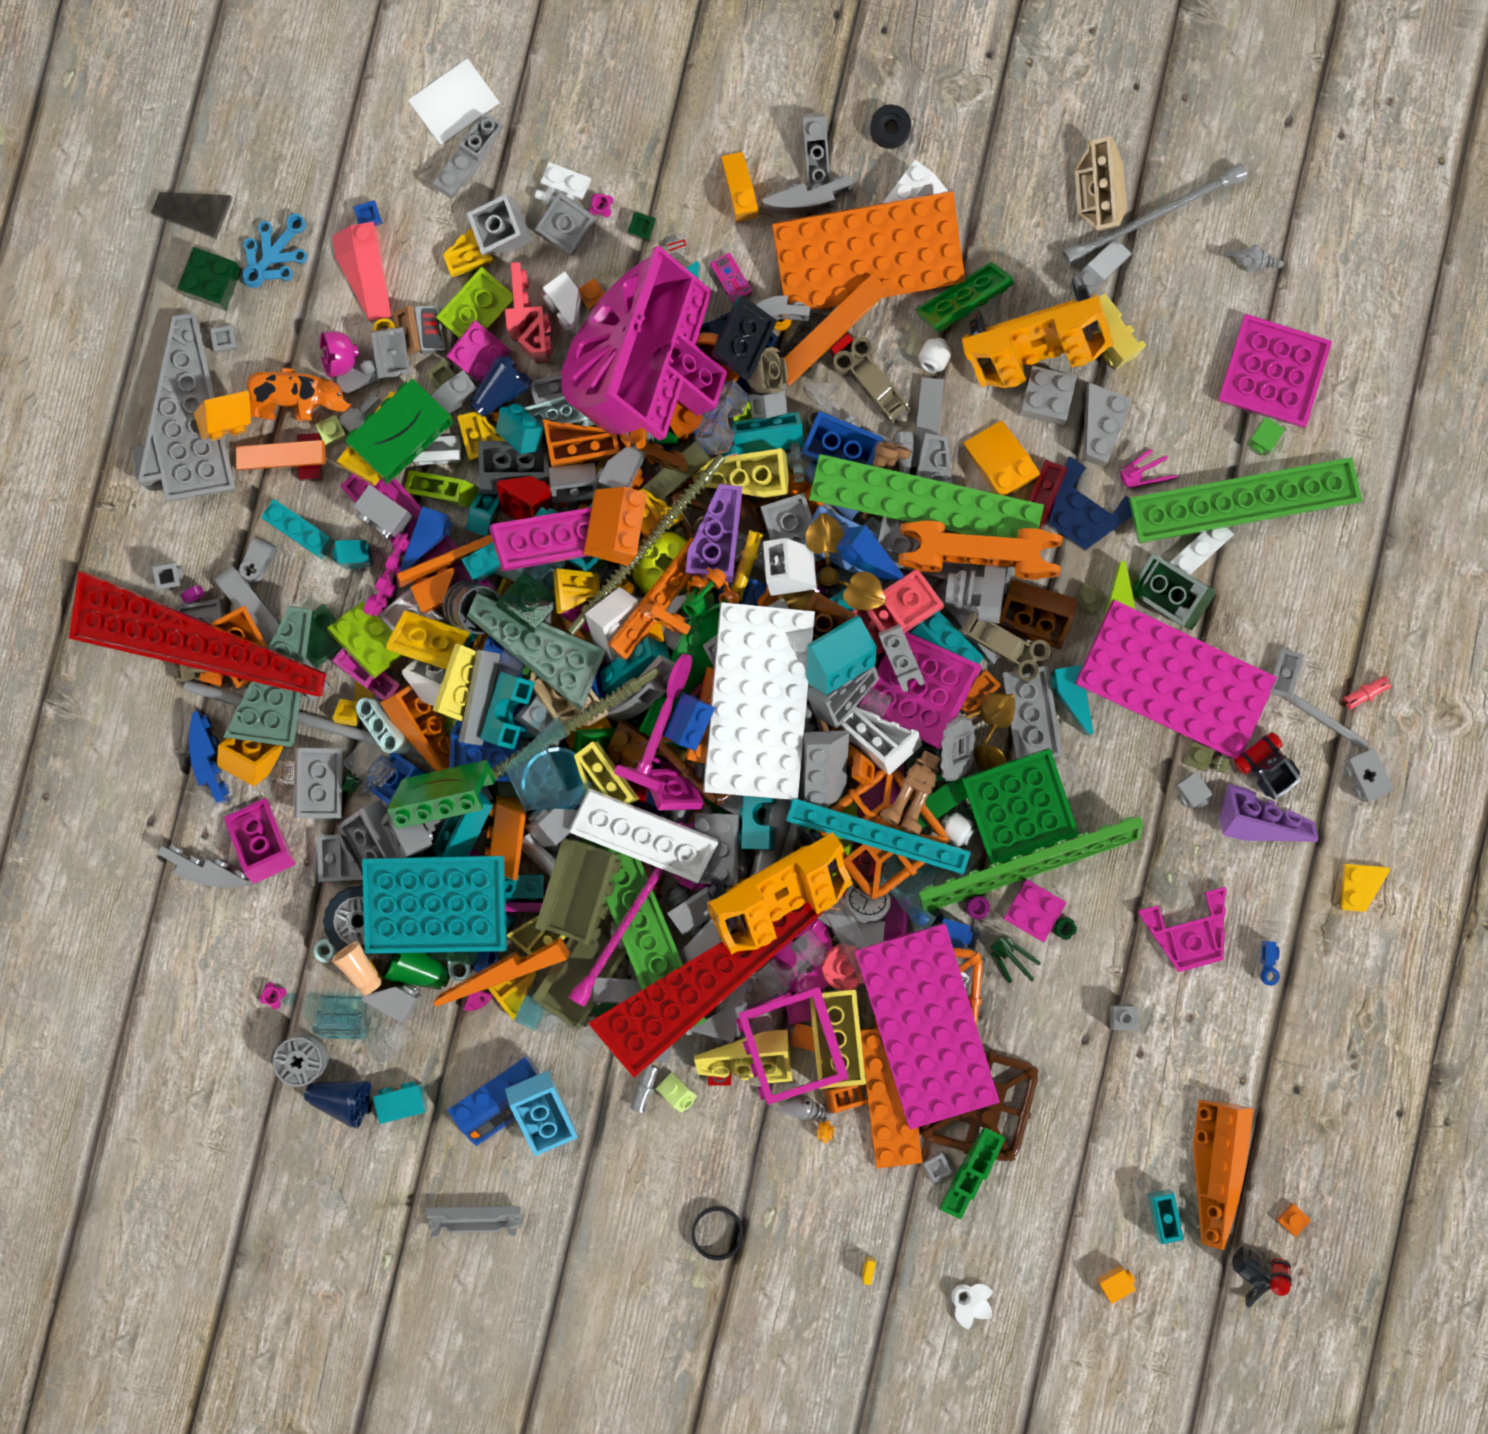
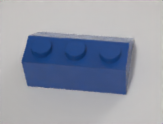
M819 411L800 458L817 465L818 456L822 454L871 466L877 442L882 441L883 437Z

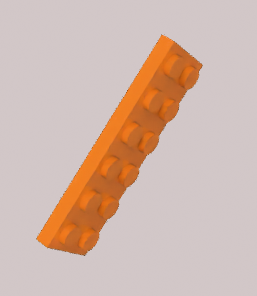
M879 1028L860 1029L876 1169L923 1163L919 1128L909 1129Z

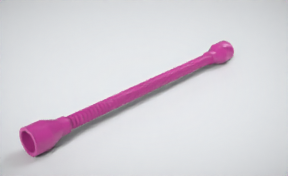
M678 822V824H680V825H682V826H685V827H687V828H690L689 826L685 825L684 823ZM655 867L652 875L648 878L649 880H647L644 888L640 891L641 893L637 896L638 898L629 908L630 911L626 913L623 921L619 924L620 926L616 929L617 931H615V934L611 937L612 939L608 942L609 944L603 950L604 952L600 954L601 957L597 959L589 975L585 976L583 981L573 988L568 996L569 999L585 1007L591 997L595 978H597L598 973L602 971L605 963H607L606 960H609L608 958H610L613 950L617 947L616 945H618L621 937L625 934L624 932H626L629 924L633 921L632 919L636 917L635 914L639 912L642 904L646 901L645 899H647L650 891L654 888L653 886L657 883L656 881H658L663 873V869Z

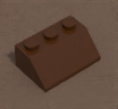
M1011 579L1007 594L1002 603L1000 621L996 625L1017 637L1030 641L1043 640L1050 647L1061 650L1075 616L1077 599Z

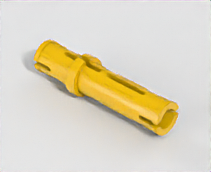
M749 530L744 549L740 551L742 556L731 587V591L738 593L740 601L743 600L754 561L758 559L757 551L763 537L762 533L754 532L753 530Z

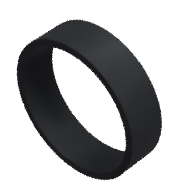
M721 1206L710 1207L702 1211L695 1219L692 1227V1241L696 1250L705 1258L715 1261L725 1260L739 1250L743 1241V1226L739 1217L732 1210ZM713 1211H722L730 1214L740 1227L741 1234L738 1244L732 1251L724 1255L717 1256L706 1253L699 1247L695 1239V1227L698 1221L705 1214Z

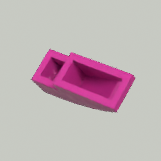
M344 648L332 660V662L381 700L404 688L384 671L373 679Z

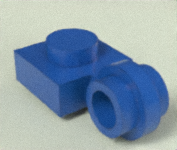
M1262 941L1261 964H1263V970L1260 973V979L1265 985L1273 986L1280 979L1278 970L1273 968V965H1276V960L1279 959L1280 951L1279 947L1276 946L1277 942ZM1269 972L1273 974V978L1271 980L1267 979V974Z

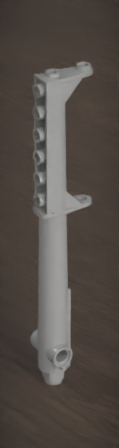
M806 704L804 732H814L816 726L809 724L813 710L811 705ZM777 798L776 804L764 805V809L767 810L763 825L776 827L775 851H756L751 876L780 860L790 822L785 819L791 799ZM749 977L715 1007L714 1014L707 1017L706 1022L692 1027L685 1034L692 1035V1032L707 1035L713 1037L712 1041L726 1044V1041L733 1042L734 1037L739 1038L741 1032H739L736 1019L740 1018L739 1012L747 1009L748 1001H744L746 991L751 993L754 979Z

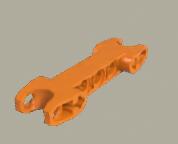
M924 520L901 524L900 534L914 538L920 543V548L917 551L899 554L898 564L925 572L941 571L943 562L1015 567V576L1017 578L1029 580L1059 577L1061 573V566L1044 561L1040 555L1043 549L1061 546L1062 536L1041 529L1022 528L1017 531V538L945 533V524L938 521Z

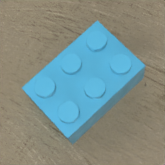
M549 1070L505 1089L509 1106L534 1156L578 1138L573 1120Z

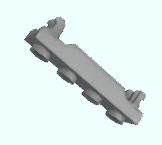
M520 1206L426 1208L428 1229L433 1230V1233H431L432 1238H437L441 1229H447L450 1233L499 1232L503 1228H508V1234L511 1237H515L516 1228L522 1227Z

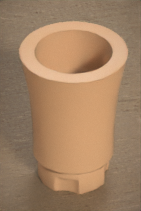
M359 941L345 946L332 958L331 961L347 976L355 988L360 990L363 996L370 994L381 985V979L377 976L378 973L366 957Z

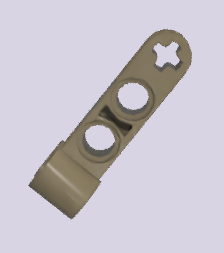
M858 337L852 342L850 352L840 351L835 355L832 364L833 370L841 376L850 374L886 420L893 424L894 420L902 413L910 411V407L869 357L872 349L870 340L866 337ZM864 345L867 352L860 354L856 352L855 346ZM844 358L849 362V366L841 368L838 366L837 361Z
M973 611L968 612L970 615L962 629L958 630L959 633L1015 665L1014 675L1018 680L1032 681L1038 676L1039 667L1036 662L1047 659L1051 652L1050 646L1046 641L1036 640L1027 643L994 623L978 621L979 614ZM1036 644L1042 647V655L1040 657L1035 656L1033 653V648ZM1025 664L1031 668V674L1028 677L1022 674V667Z

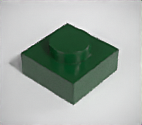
M634 211L627 232L628 235L650 242L656 218Z

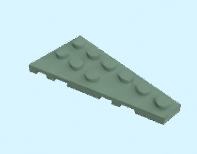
M477 593L467 617L581 711L606 650Z
M289 606L268 649L306 664L313 609ZM251 681L223 737L294 747L302 693Z

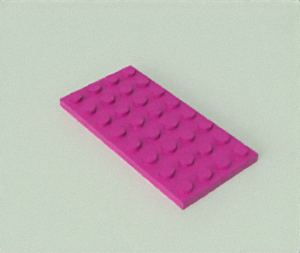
M1112 600L1075 681V685L1235 760L1245 751L1277 677L1125 604Z
M938 924L856 949V956L909 1129L1000 1103L946 924Z

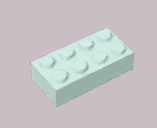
M564 396L524 408L542 426H544L543 419L578 425L579 419L583 418L582 413L570 405Z

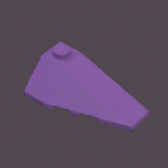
M719 484L707 513L688 549L687 574L699 575L705 579V576L708 574L706 571L707 567L712 570L718 568L726 575L727 578L725 580L728 583H733L743 486Z
M1228 784L1219 817L1223 835L1246 841H1318L1319 837L1315 822L1291 810L1285 812L1275 806L1276 802L1270 799L1265 802L1255 797L1256 792L1250 789Z

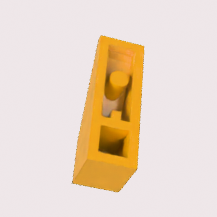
M738 152L721 156L735 221L741 222L758 218L757 202L744 153Z

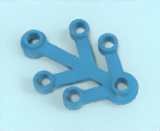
M291 214L287 218L288 228L273 246L271 245L272 225L268 221H261L259 223L258 230L261 233L263 258L258 264L255 253L259 248L258 243L253 238H248L244 241L243 246L246 250L248 266L242 272V280L246 286L258 288L263 284L264 280L282 279L285 282L292 280L293 271L289 267L283 266L279 270H266L270 264L294 261L298 264H304L307 262L308 255L303 249L280 253L295 234H300L306 229V221L300 214ZM301 222L300 228L297 229L294 228V224ZM268 225L269 230L263 232L262 227ZM253 242L255 244L254 248L248 249V244ZM303 253L304 258L298 260L297 255ZM284 271L290 272L288 277H283L282 273ZM252 274H257L256 280H250Z

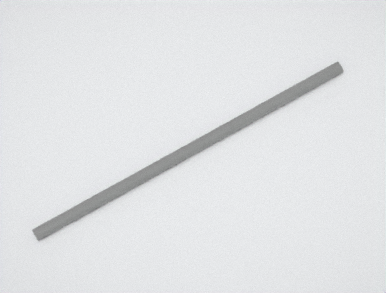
M191 680L186 681L184 684V691L237 706L240 705L244 696ZM299 711L298 723L379 746L369 731L335 723L334 721ZM412 744L405 753L425 759Z

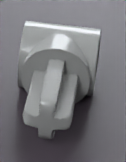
M371 395L358 409L356 407L349 408L340 417L339 422L349 432L354 428L358 429L364 423V419L370 413H374L382 402L375 395Z

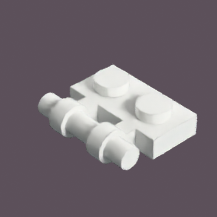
M548 162L540 182L541 186L548 189L546 192L537 190L535 198L549 206L555 198V192L561 191L572 200L578 199L583 201L591 183V178Z

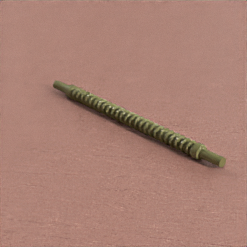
M718 454L704 471L701 470L697 474V480L693 479L694 483L689 484L690 488L684 489L685 494H680L681 498L676 499L677 503L675 505L671 504L672 509H667L668 513L662 515L664 517L662 520L658 519L659 524H654L655 528L649 530L651 533L649 535L645 534L646 539H641L642 543L638 544L637 555L629 566L620 564V569H615V575L611 574V579L606 580L607 584H602V590L598 589V594L593 595L594 599L588 600L589 604H585L581 608L582 612L567 628L572 635H575L587 621L585 613L611 594L613 589L616 590L617 585L622 584V579L626 580V574L630 575V570L635 569L634 565H639V559H644L643 555L648 554L647 550L652 549V544H657L656 540L661 539L660 535L665 534V529H670L669 525L674 524L673 520L678 519V514H683L682 510L687 509L686 505L692 503L691 499H696L695 495L700 494L699 490L704 489V485H708L711 482V476L726 460L721 454Z
M654 667L637 679L633 677L628 681V684H623V688L618 687L616 692L612 691V695L606 694L605 699L600 698V702L595 701L594 706L589 705V709L584 708L583 713L578 712V716L573 715L572 720L567 719V723L562 722L561 727L556 726V730L551 729L550 734L545 733V737L539 736V740L535 739L533 744L528 743V747L523 746L522 751L517 750V754L512 753L511 758L506 757V761L501 760L500 765L495 764V768L490 767L495 779L498 780L499 775L504 776V772L509 773L510 769L514 770L516 768L515 765L521 766V762L525 763L527 758L532 759V755L537 756V752H543V748L548 749V745H554V741L559 742V738H565V734L570 735L571 730L576 731V727L581 728L582 723L587 724V720L592 721L593 716H599L598 713L604 714L605 709L610 710V706L615 707V703H621V699L626 700L627 695L632 696V692L637 693L641 691L643 685L661 675L660 670Z

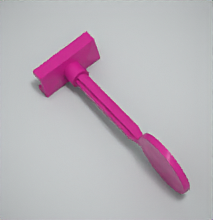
M682 654L674 665L667 685V699L662 705L642 760H639L636 769L617 765L614 772L615 775L652 790L663 792L666 783L649 775L653 766L651 765L671 714L673 701L681 693L688 679L692 664V657L690 655Z

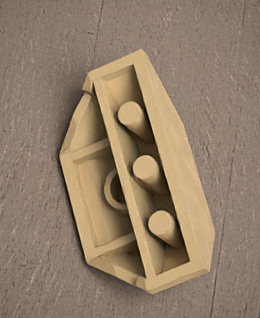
M1107 136L1089 141L1086 151L1081 156L1074 170L1077 214L1097 231L1119 227L1127 210L1124 165L1113 137Z
M531 672L530 681L535 682L533 691L552 718L557 722L567 723V719L572 720L573 715L578 716V712L583 713L584 708L589 709V705L594 706L595 701L600 702L593 690L590 689L585 704L580 711L536 673ZM605 709L604 714L598 713V717L593 716L592 721L587 720V724L582 723V725L590 726L606 717L609 713Z

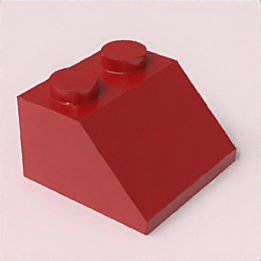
M533 476L500 480L497 483L500 509L515 520L535 517L541 507L546 510L549 508L553 509L550 486L543 480L539 481Z

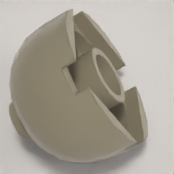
M773 347L764 349L751 379L747 380L749 386L754 391L761 394H775L783 391L782 385L787 383L788 369L784 357L780 358L776 353L780 352L778 349Z

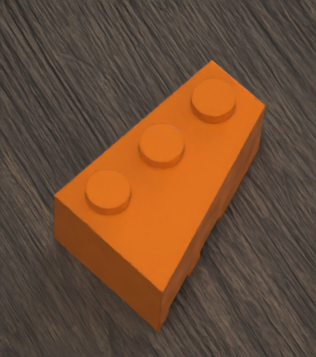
M543 419L551 467L607 460L620 452L617 434L608 433L598 427L572 425L571 423H559Z

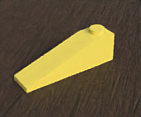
M782 448L724 457L726 460L711 476V482L708 485H704V487L717 489L719 484L743 486L742 494L763 498L787 495L789 482L787 454ZM714 459L709 461L703 468H701L696 474H694L693 479L697 480V474L701 470L704 471Z
M787 1030L765 1031L753 1035L768 1083L793 1081ZM744 1038L695 1055L694 1061L697 1074L725 1078L731 1072V1075L741 1076V1080H749V1077L754 1078L750 1064L754 1063L751 1054H746L743 1041L747 1039Z

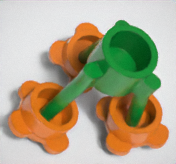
M707 567L706 571L708 574L705 576V579L699 575H693L692 581L687 582V589L691 595L683 602V609L688 616L694 619L699 616L703 619L707 614L719 609L721 602L740 603L738 593L730 590L729 584L725 580L727 577L722 570L718 568L712 570ZM724 585V593L719 595V603L706 609L707 600L705 597L707 592L711 591L712 587L719 590Z

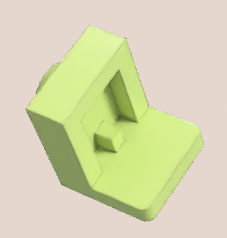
M673 1072L656 1088L669 1104L680 1112L690 1108L697 1097Z

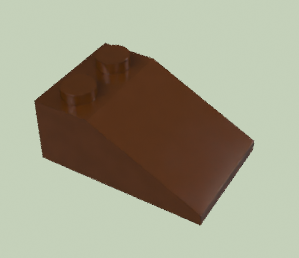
M814 591L803 611L815 612L812 642L856 615Z

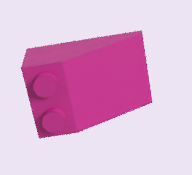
M267 798L224 817L243 872L252 884L296 865L289 845Z

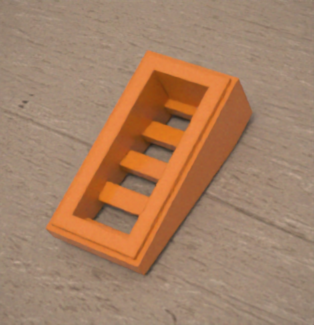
M866 1084L825 1089L824 1095L828 1111L830 1113H838L868 1104V1098H863L861 1086H864L867 1095ZM854 1088L858 1099L856 1101L854 1100V1095L852 1089ZM844 1091H846L848 1103H845ZM835 1094H837L839 1105H837Z

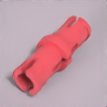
M1383 675L1368 685H1361L1359 690L1348 696H1344V703L1348 702L1345 704L1346 707L1352 710L1365 701L1370 702L1374 700V696L1391 689V684H1386L1389 681L1387 677Z

